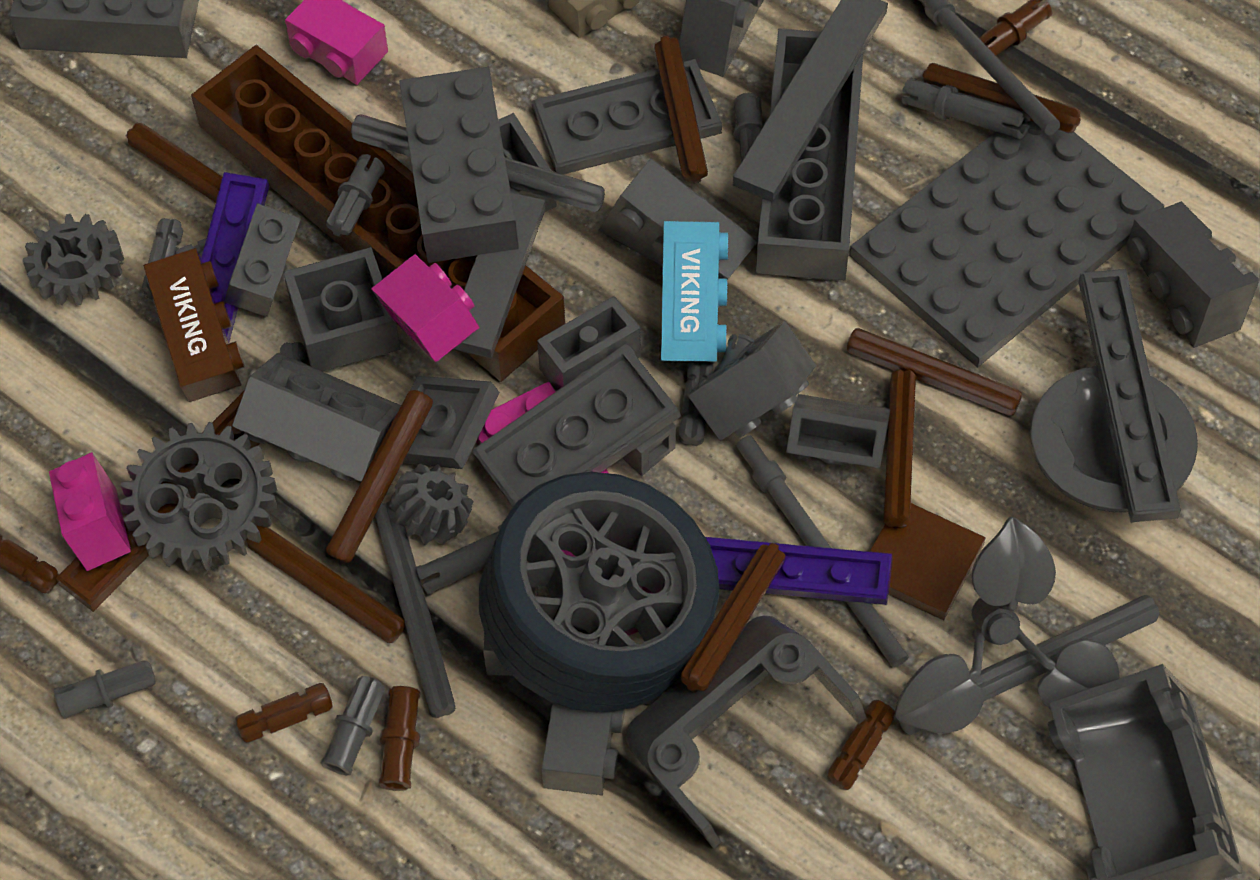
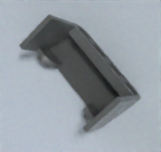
M759 616L746 624L705 691L691 692L687 689V685L679 680L630 723L627 730V743L634 756L713 848H716L721 843V840L706 818L679 788L695 774L699 766L700 754L693 739L770 674L772 678L782 684L794 685L805 681L814 674L858 724L866 719L859 695L807 638L772 616Z

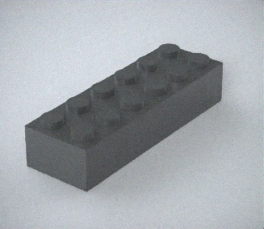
M778 28L770 115L821 32ZM863 53L774 202L762 198L756 274L846 281Z

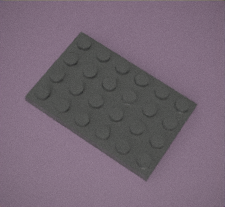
M1024 120L1022 123L1030 125L1022 139H1017L1014 136L997 131L853 243L850 246L849 256L978 368L1079 284L1080 273L1094 272L1127 244L1134 219L1163 209L1165 206L1075 132L1069 134L1057 130L1054 134L1047 135L1035 122Z

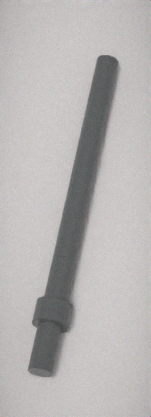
M919 0L925 7L926 15L937 26H943L1047 135L1054 134L1059 129L1060 122L955 14V7L948 0Z
M751 435L742 438L736 447L753 469L752 477L762 492L770 493L806 546L831 548L784 482L786 475L776 461H769ZM846 601L890 665L896 668L905 663L909 656L872 604Z

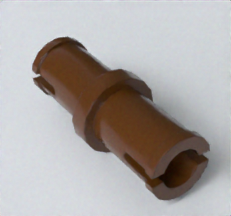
M1029 0L1013 13L1006 12L997 19V24L980 36L979 39L997 56L1009 46L1022 43L1029 31L1052 16V9L1047 1L1038 7V4L1043 0Z
M394 686L392 689H389L388 693L389 704L386 728L380 731L379 741L384 745L379 786L392 791H405L411 788L414 748L419 746L420 734L416 731V722L421 692L409 686Z

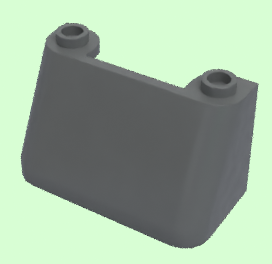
M1164 664L1049 703L1054 720L1048 722L1050 736L1055 747L1058 750L1065 748L1066 752L1075 761L1098 845L1097 848L1092 850V860L1086 862L1090 880H1222L1242 873L1240 856L1195 708L1184 686Z

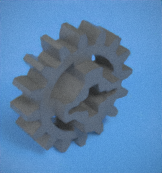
M66 214L65 223L60 225L54 219L48 220L50 230L45 232L36 229L34 234L37 243H26L25 248L28 257L23 258V264L32 288H38L42 298L45 300L54 294L58 305H63L68 297H73L76 305H81L83 296L87 294L94 300L99 299L97 289L102 286L111 290L114 285L110 276L122 275L119 262L124 260V255L115 230L108 231L104 220H100L93 225L89 214H84L80 222H74L72 215ZM102 249V256L100 259L99 251Z

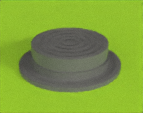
M1097 366L1072 372L1054 383L1042 396L1035 409L1031 423V445L1036 462L1052 485L1070 499L1101 511L1128 512ZM1150 376L1174 482L1178 491L1188 479L1196 460L1198 448L1196 427L1189 410L1177 394L1167 385Z

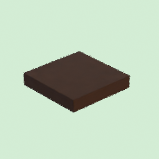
M911 503L909 524L903 528L897 526L889 527L885 524L870 552L892 554L893 561L888 595L941 620H945L984 546L986 537Z

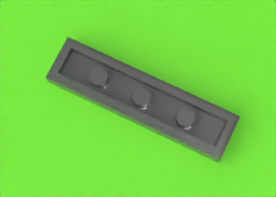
M511 192L519 249L477 255L464 291L475 305L470 310V313L480 328L453 349L484 357H493L546 210L545 200Z

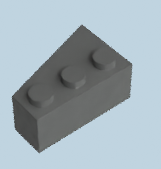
M686 0L679 41L683 61L696 59L699 69L724 77L764 0Z
M651 158L620 195L599 229V232L663 266L664 221L719 222V232L728 233V260H719L718 279L727 280L757 243L756 239Z
M1181 201L1134 219L1127 241V250L1132 261L1137 265L1140 264L1148 276L1153 294L1158 299H1162L1171 312L1172 322L1176 330L1180 334H1185L1192 347L1195 348L1241 330L1260 279L1253 272L1243 275L1232 264V262L1236 261V255L1229 248L1219 250L1209 240V238H1212V231Z

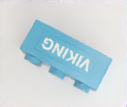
M664 221L662 361H717V352H726V325H718V306H727V279H718L719 260H728V233L719 232V222Z

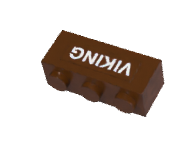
M194 248L144 264L145 273L177 378L188 401L192 402L241 386L237 370L244 368L245 365L237 342L229 343L224 329L232 327L224 301L216 303L212 289L220 286L212 262L203 263L197 249Z

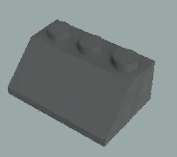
M276 353L249 377L232 426L244 431V434H247L249 439L261 444L272 443L286 449L287 453L296 460L302 462L314 461L330 468L331 473L338 478L348 481H362L401 405L280 353Z

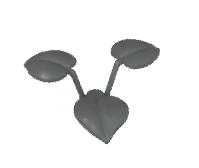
M1009 517L998 534L983 548L973 566L972 584L980 598L972 608V618L978 629L972 632L975 643L971 670L969 671L964 659L957 654L940 655L926 662L911 677L900 694L895 708V716L900 722L936 733H951L968 726L978 716L984 701L983 691L974 680L981 674L985 640L995 645H1003L1015 639L1045 668L1049 669L1037 685V692L1049 709H1051L1050 702L1120 679L1118 663L1111 651L1102 643L1086 638L1071 641L1059 650L1054 662L1020 629V620L1014 612L1018 602L1037 604L1043 601L1052 590L1056 577L1055 563L1049 549L1042 539L1020 520Z

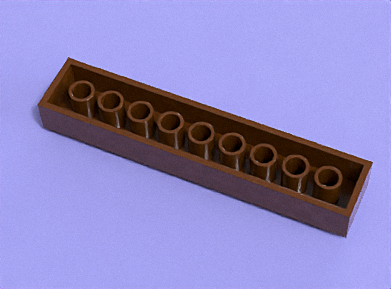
M257 44L191 94L199 127L258 177L267 179L271 188L348 253L372 247L382 280L416 254L428 267L436 263L451 281V289L458 284L465 290L477 255L428 263L422 236L413 172L385 149L354 140L351 132L353 124ZM371 155L366 166L368 170L376 157L385 166V171L371 194L373 202L368 209L362 211L350 235H342L341 237L334 235L333 231L327 227L326 221L339 198L337 190L342 183L348 181L359 156ZM525 265L493 357L489 358L472 353L467 354L502 382L538 351V339L566 324L564 296Z

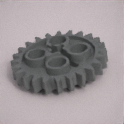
M208 422L203 433H197L193 423H188L186 435L180 436L173 427L169 428L170 441L166 443L155 436L151 438L155 451L150 453L139 449L137 454L142 466L128 465L126 469L133 481L121 482L124 496L127 497L120 500V506L123 513L128 514L123 519L128 531H134L132 535L137 546L147 544L146 550L152 559L163 552V559L168 567L172 566L177 558L180 557L182 558L185 570L190 571L195 559H201L205 570H210L212 557L219 556L221 561L228 565L230 564L228 552L232 549H235L243 556L247 554L244 545L246 539L260 543L262 539L256 526H271L270 515L266 511L277 509L275 496L271 494L278 491L275 478L270 477L273 474L270 461H263L264 455L260 446L250 449L251 444L247 434L240 436L234 441L231 426H227L220 435H216L212 422ZM185 464H197L195 469L190 472H178L180 467ZM235 478L241 480L234 487H221L223 482L228 479ZM163 481H167V482H170V483H173V484H168V483H163V484H161V483H162ZM165 504H177L176 508L169 513L157 512ZM226 507H228V508H236V507H238V508H237L236 510H229V509H227ZM209 519L221 520L214 528H201V525Z

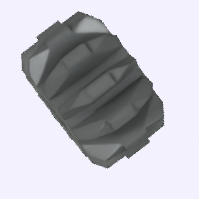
M419 464L411 472L407 471L405 475L400 477L395 485L396 490L391 497L389 508L396 512L394 524L407 527V537L416 534L421 537L424 545L433 539L443 545L451 537H456L458 533L463 531L468 523L467 519L472 511L474 501L467 496L469 485L460 484L455 481L456 472L447 475L442 472L439 464L430 470L426 466Z

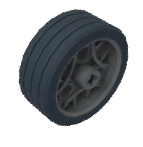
M600 472L562 475L538 485L518 500L500 527L479 583L480 619L486 639L500 663L522 685L546 700L575 710L611 712L634 708L660 696L676 682L711 626L719 600L718 568L710 544L694 519L673 499L652 486L622 475ZM561 550H567L574 554L575 557L566 555ZM546 585L550 598L534 596L531 587ZM639 586L650 589L652 593L643 591ZM636 628L644 642L636 644L625 631ZM575 629H577V630L580 631V632H584V633H588V634L579 633V632H577Z

